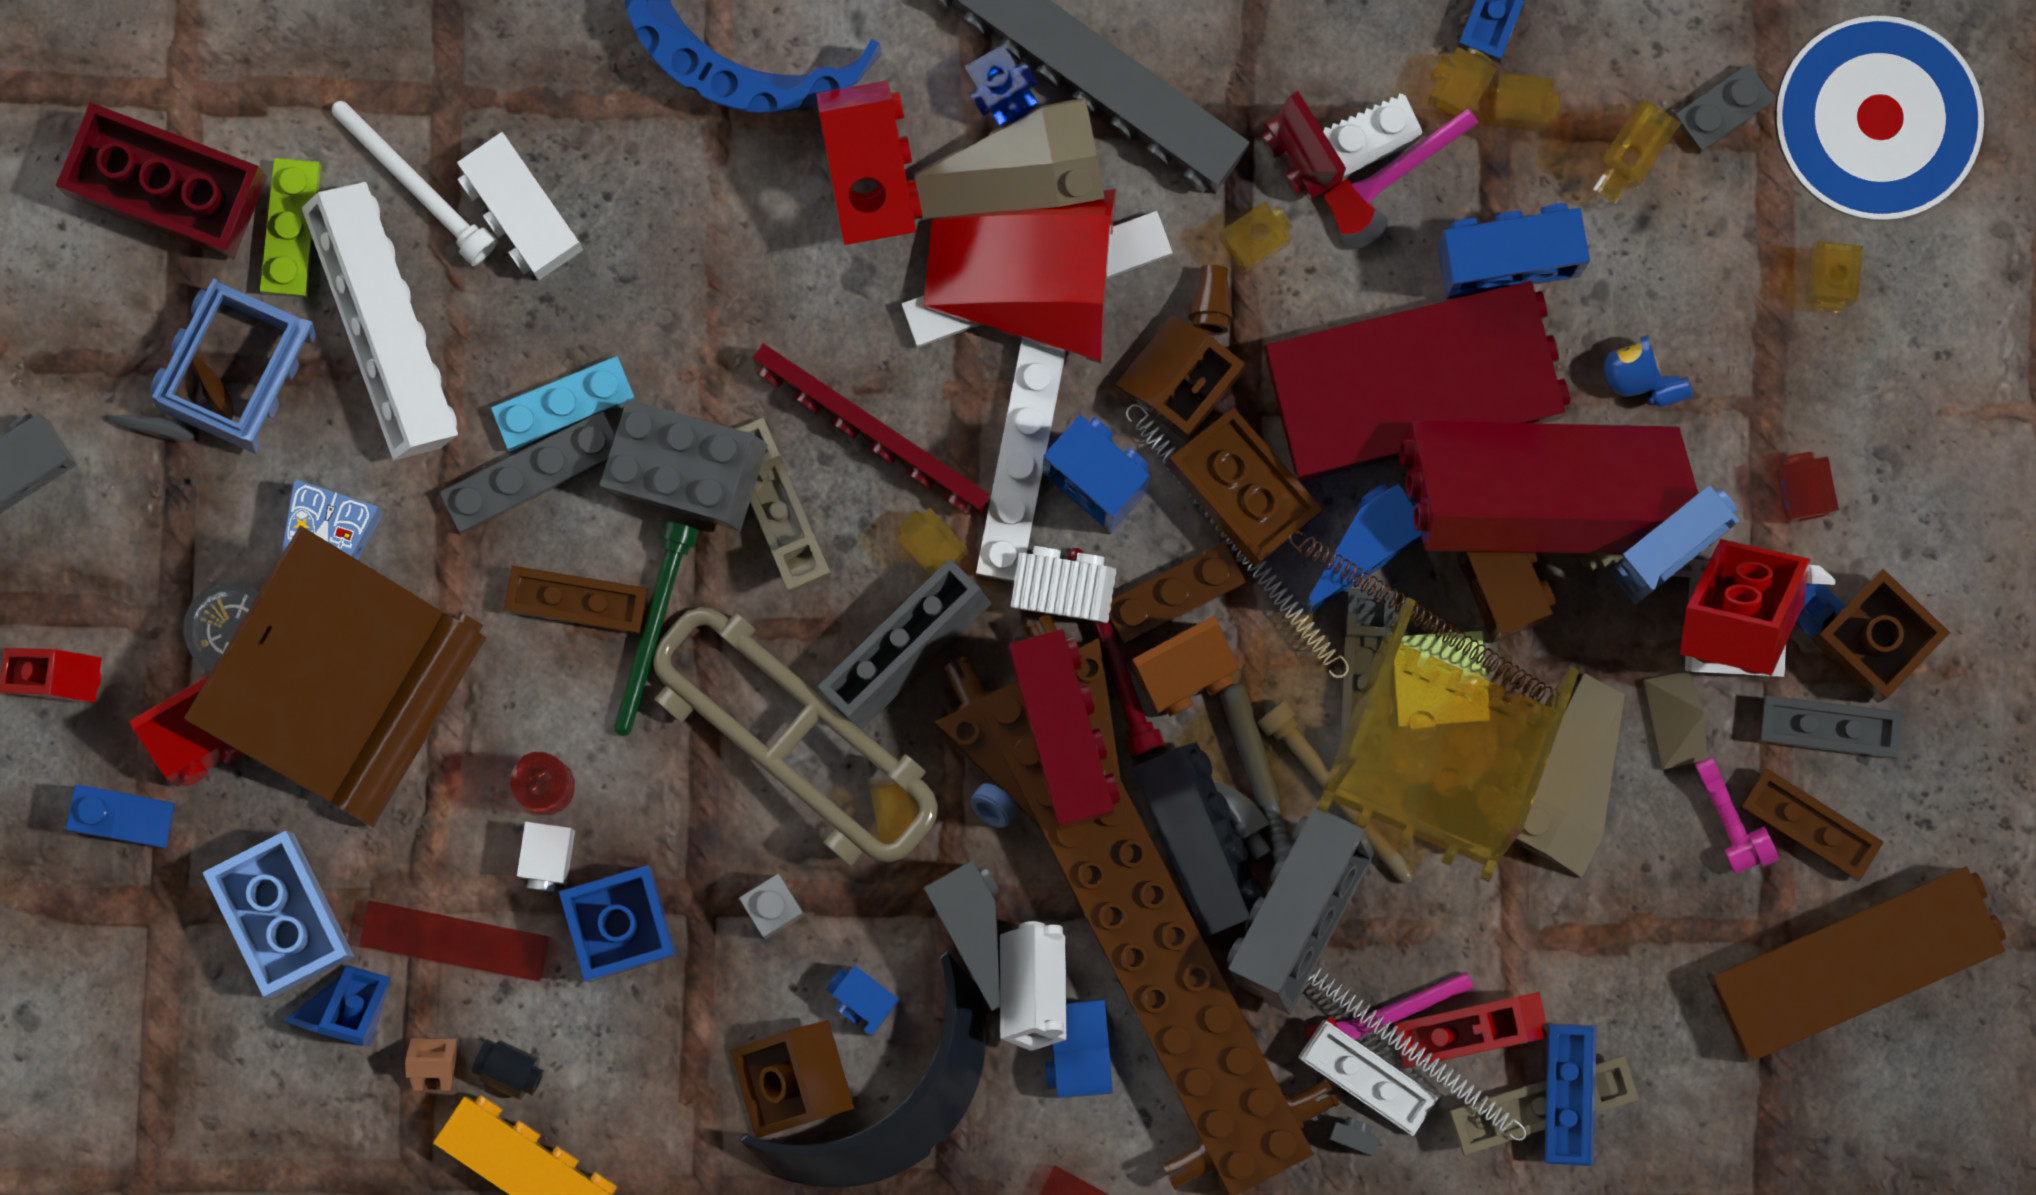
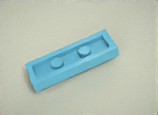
M616 356L491 407L507 449L511 452L567 429L601 411L606 413L626 404L627 399L632 401L636 399L620 360Z

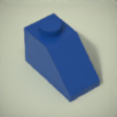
M75 784L66 830L79 834L167 849L175 803Z

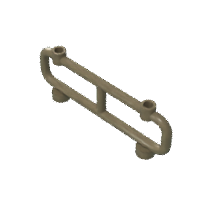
M698 607L687 611L679 617L660 639L654 651L653 665L655 673L663 684L666 685L654 699L659 705L681 723L693 710L697 711L835 828L823 843L851 867L863 853L876 861L893 862L904 858L918 845L934 824L938 809L935 794L921 780L926 773L921 766L906 754L900 761L893 757L753 640L751 635L756 629L736 612L728 619L724 614L713 608ZM707 625L712 628L726 642L742 653L805 706L770 748L759 741L672 666L671 656L673 652L697 626ZM818 719L822 720L918 802L919 814L894 843L883 844L783 761Z

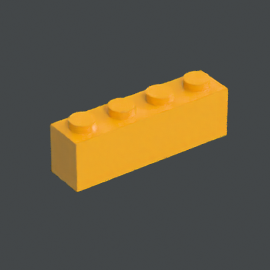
M481 1094L476 1100L464 1096L433 1142V1144L509 1195H615L613 1193L618 1187L597 1172H594L590 1178L575 1167L579 1160L559 1146H556L551 1152L539 1144L537 1141L541 1134L522 1121L518 1120L513 1126L499 1117L503 1109Z

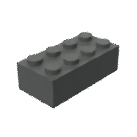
M1314 806L1309 817L1303 816L1297 823L1292 835V841L1295 843L1288 857L1282 856L1277 861L1270 878L1271 882H1273L1266 898L1260 897L1254 904L1249 916V922L1252 925L1244 939L1239 937L1234 942L1227 958V962L1230 964L1228 970L1242 992L1289 1015L1375 854L1364 829Z

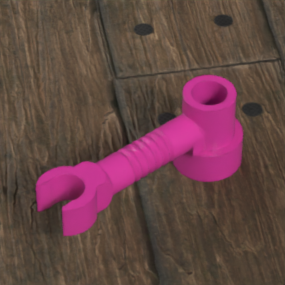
M1711 757L1695 764L1697 772L1714 807H1716V811H1718L1719 818L1722 820L1723 827L1726 828L1725 831L1732 844L1731 847L1724 849V852L1734 874L1736 875L1758 864L1763 868L1779 861L1777 851L1765 827L1748 834L1746 833L1714 759Z

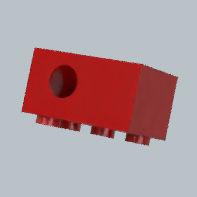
M888 80L816 93L844 245L915 233L914 218L923 216L916 181H907L904 164L912 163L908 137H899L896 120L904 119L900 92L891 93ZM862 178L872 180L878 184L876 189L868 193H859L851 189L852 185Z

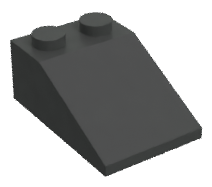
M972 860L927 885L924 889L991 1011L994 1012L1000 1009L996 902L993 898V895L999 892V888L987 866L985 865L977 869Z

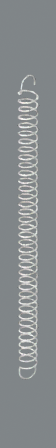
M1133 404L1129 406L1126 411V416L1128 420L1131 422L1132 420L1128 415L1130 408L1139 407L1146 414V416L1137 424L1135 430L1144 429L1141 433V437H1146L1150 435L1146 440V443L1150 444L1155 442L1151 450L1160 449L1157 453V457H1162L1166 455L1162 460V463L1165 464V459L1175 450V447L1159 455L1160 452L1170 443V441L1168 440L1159 447L1154 448L1155 445L1165 436V434H1162L1156 439L1148 442L1149 439L1159 430V427L1143 435L1144 432L1154 423V421H1151L1145 426L1138 428L1139 425L1149 416V414L1140 405ZM1211 519L1210 524H1215V521L1212 522L1213 519ZM1218 525L1215 528L1216 531L1222 530L1221 528H1218ZM1224 532L1221 533V537H1226V536H1227V535H1223ZM1228 538L1227 541H1226V544H1231V543H1233V542H1232V541L1228 542V541L1230 540V539ZM1235 544L1232 546V551L1238 550V548L1234 549ZM1239 551L1237 554L1238 558L1244 556L1243 554L1240 555L1241 551ZM1245 557L1242 561V564L1250 563V561L1245 562V560L1247 559ZM1266 561L1260 563L1259 565L1251 568L1252 564H1250L1248 567V571H1252L1258 568L1254 572L1253 578H1257L1263 575L1260 578L1258 584H1264L1268 582L1264 587V591L1273 589L1269 594V598H1273L1279 595L1275 600L1274 604L1278 605L1284 602V604L1280 607V611H1285L1290 608V610L1286 613L1285 618H1290L1296 615L1291 620L1290 624L1294 625L1301 622L1297 626L1296 632L1302 631L1305 628H1307L1301 635V638H1306L1312 635L1307 641V645H1311L1317 642L1315 646L1312 648V652H1316L1322 649L1321 652L1318 654L1317 658L1320 659L1328 655V657L1323 661V665H1328L1339 658H1341L1344 661V663L1346 664V672L1343 675L1336 676L1331 672V670H1329V673L1335 678L1344 677L1348 673L1349 666L1347 661L1342 656H1338L1332 659L1331 661L1325 663L1334 654L1336 649H1333L1328 653L1320 656L1325 651V649L1331 644V642H1328L1323 646L1315 649L1318 646V644L1325 638V635L1310 642L1311 639L1320 631V629L1318 628L1313 632L1305 635V633L1314 625L1315 622H1311L1303 628L1299 629V627L1309 618V615H1306L1305 617L1293 623V621L1303 612L1304 608H1301L1300 610L1296 611L1295 613L1289 616L1288 614L1296 607L1298 602H1295L1290 606L1282 609L1287 604V602L1293 597V595H1290L1285 599L1277 602L1280 599V597L1288 590V588H1285L1282 591L1276 593L1275 595H1272L1274 591L1282 584V581L1266 589L1268 585L1277 577V575H1273L1267 580L1261 582L1262 579L1271 571L1272 568H1269L1264 572L1256 575V573L1266 564Z
M1249 920L1246 922V925H1245L1246 933L1248 932L1247 926H1248ZM1319 967V969L1312 976H1310L1309 980L1313 978L1312 986H1316L1320 983L1319 991H1323L1327 988L1326 997L1331 996L1335 992L1332 999L1333 1002H1336L1340 998H1342L1339 1007H1344L1348 1004L1346 1008L1347 1013L1355 1009L1353 1018H1357L1362 1014L1360 1023H1365L1369 1019L1367 1029H1370L1376 1025L1374 1029V1034H1378L1383 1030L1381 1034V1040L1387 1038L1390 1035L1388 1039V1045H1391L1395 1041H1397L1395 1045V1050H1399L1404 1046L1402 1050V1056L1408 1054L1410 1051L1411 1053L1409 1055V1061L1414 1060L1418 1056L1416 1066H1420L1422 1063L1425 1062L1422 1069L1423 1072L1429 1070L1431 1067L1432 1069L1429 1074L1430 1077L1435 1076L1439 1072L1436 1079L1437 1083L1441 1082L1443 1079L1446 1078L1443 1087L1447 1088L1453 1083L1450 1090L1451 1093H1455L1461 1087L1457 1095V1098L1460 1099L1467 1094L1464 1103L1468 1104L1474 1099L1471 1109H1476L1474 1105L1479 1095L1481 1094V1090L1478 1091L1469 1101H1467L1470 1093L1474 1088V1085H1472L1465 1093H1463L1460 1096L1464 1086L1467 1083V1080H1464L1453 1091V1088L1457 1083L1460 1074H1458L1449 1084L1446 1085L1450 1075L1453 1072V1069H1451L1446 1075H1444L1439 1080L1444 1068L1446 1067V1063L1443 1064L1434 1074H1432L1435 1066L1439 1061V1058H1437L1428 1068L1425 1069L1429 1059L1432 1056V1053H1430L1425 1059H1423L1418 1064L1419 1059L1425 1051V1047H1423L1413 1058H1411L1414 1050L1418 1045V1042H1416L1407 1052L1404 1053L1408 1043L1411 1040V1037H1409L1402 1045H1400L1397 1048L1402 1036L1405 1033L1404 1031H1402L1392 1042H1390L1398 1026H1395L1386 1036L1383 1037L1391 1020H1389L1380 1030L1376 1032L1384 1015H1381L1380 1018L1369 1027L1377 1010H1374L1364 1021H1362L1364 1015L1370 1007V1004H1368L1358 1015H1356V1012L1360 1007L1361 1003L1363 1002V999H1361L1352 1009L1348 1011L1356 994H1354L1347 1002L1341 1005L1346 994L1349 991V988H1347L1336 1000H1334L1339 989L1342 986V983H1340L1330 994H1328L1333 982L1335 981V978H1333L1324 988L1321 989L1322 984L1329 973L1327 972L1315 984V979L1321 971L1322 967ZM1485 1096L1481 1100L1483 1101V1103L1479 1109L1478 1114L1482 1115L1488 1110L1485 1120H1490L1496 1114L1492 1125L1495 1126L1502 1121L1499 1128L1500 1131L1505 1130L1514 1121L1522 1127L1524 1135L1522 1138H1515L1511 1134L1510 1136L1515 1140H1523L1526 1136V1130L1519 1122L1516 1121V1118H1513L1504 1128H1502L1503 1124L1505 1123L1509 1115V1112H1507L1500 1120H1498L1495 1123L1499 1113L1502 1110V1107H1499L1488 1118V1115L1491 1112L1495 1104V1101H1493L1486 1110H1483L1481 1112L1484 1104L1488 1099V1096Z

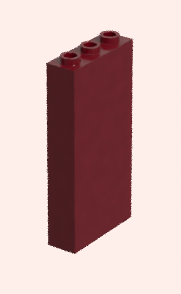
M1527 281L1266 344L1264 354L1296 479L1301 482L1399 458L1400 442L1402 439L1408 438L1412 421L1546 423L1561 419L1566 413L1564 406L1570 405V396L1565 379H1557L1553 362L1559 361V354L1554 336H1546L1542 318L1548 317V312L1542 291L1535 292L1533 282Z
M1412 421L1408 438L1402 439L1399 447L1401 467H1407L1408 471L1406 480L1407 497L1414 499L1415 502L1413 514L1415 531H1421L1425 550L1624 554L1698 495L1681 430L1677 426Z

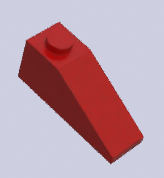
M1540 992L1394 1024V1027L1398 1026L1395 1031L1396 1037L1402 1031L1405 1032L1398 1046L1411 1037L1404 1053L1416 1042H1418V1045L1411 1058L1425 1047V1051L1418 1064L1430 1053H1432V1056L1427 1064L1433 1063L1437 1058H1439V1061L1548 1038V1027ZM1404 1046L1400 1048L1403 1068L1415 1067L1418 1056L1414 1060L1409 1061L1411 1051L1402 1056Z

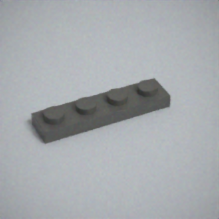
M601 411L439 493L459 533L462 535L606 463L615 433L605 413Z

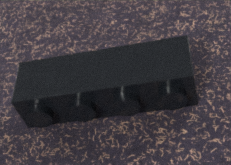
M1195 742L1175 748L1133 767L1203 938L1248 921L1256 901L1260 897L1266 898L1261 883L1252 876L1246 861L1248 858L1246 846L1243 840L1234 833L1228 818L1230 816L1229 805L1225 797L1216 789L1211 777L1212 764L1207 754Z

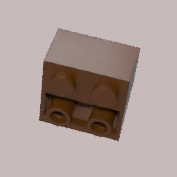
M1172 314L1115 386L1187 442L1243 373L1245 363L1210 335Z

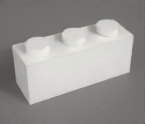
M503 132L457 162L464 173L457 180L472 201L481 197L490 211L484 214L483 217L495 235L499 238L506 233L515 248L508 253L523 275L531 270L539 281L583 251L573 232Z

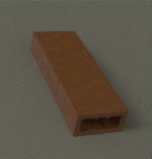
M1967 866L1958 868L1708 977L1744 1061L1753 1062L2005 952L2002 941L2006 940L2004 928L1995 914L1990 916L1982 899L1987 897V892L1979 875L1976 872L1971 874Z

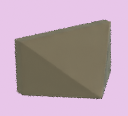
M1689 671L1643 680L1661 770L1695 764L1706 760L1705 713Z

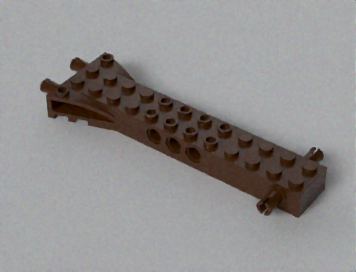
M1050 614L1039 618L1045 634L1057 631ZM1035 620L1024 626L1030 638L1042 635ZM1099 638L1078 648L1082 669L1075 672L1079 685L1084 683L1089 685L1095 707L1094 714L1088 715L1092 730L1101 728L1108 755L1106 759L1100 761L1104 775L1114 774L1121 800H1119L1120 803L1113 805V816L1059 831L1017 680L991 693V691H985L968 655L957 660L965 678L960 677L953 662L948 664L942 670L949 679L961 705L958 706L959 710L936 721V727L980 768L997 787L1004 790L1014 800L1015 804L1040 828L1200 1139L1197 1141L1198 1146L1167 1162L1161 1163L1166 1175L1185 1167V1171L1169 1178L1174 1190L1212 1171L1213 1174H1218L1228 1195H1238L1313 1156L1314 1153L1301 1130L1304 1128L1303 1123L1340 1104L1335 1094H1331L1318 1102L1316 1101L1317 1097L1332 1090L1326 1078L1291 1098L1287 1094L1283 1095L1120 779Z

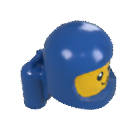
M1649 334L1640 337L1641 343L1619 350L1614 349L1606 356L1604 361L1605 379L1609 388L1617 395L1632 397L1652 391V395L1647 398L1648 403L1655 404L1658 407H1666L1693 398L1694 394L1688 377L1681 379L1680 376L1661 375L1654 349L1650 345Z

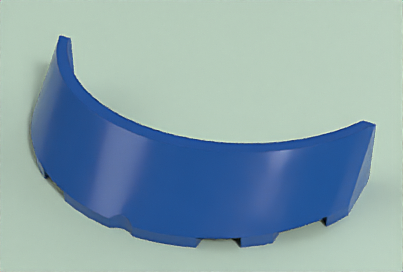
M624 0L630 21L638 38L659 67L684 88L695 90L703 99L731 109L758 113H778L817 105L816 93L854 86L881 56L880 43L871 39L859 60L838 69L822 67L808 75H779L761 72L737 64L704 44L685 25L670 0Z

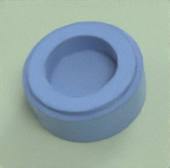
M982 784L970 799L975 814L982 821L993 827H1006L1017 814V806L1014 800L1004 790L993 784Z

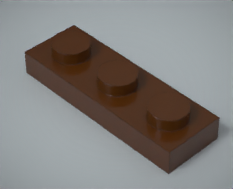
M1226 542L1112 598L1109 618L1122 644L1125 645L1245 585L1246 581Z
M512 565L504 611L641 634L648 588Z
M1767 768L1763 769L1740 806L1742 810L1857 882L1862 879L1884 841Z

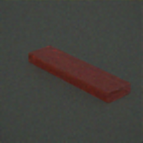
M369 900L359 946L541 982L550 937Z

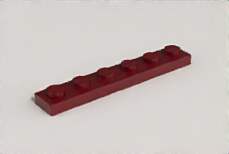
M764 343L761 344L752 357L754 364L759 367L756 374L765 382L777 389L780 388L782 383L797 393L794 400L814 414H817L819 409H822L835 418L832 425L851 439H854L859 434L873 443L869 450L880 459L891 465L897 459L910 468L907 475L916 483L928 490L934 484L948 493L945 501L958 511L968 515L970 510H973L981 515L990 502V494Z

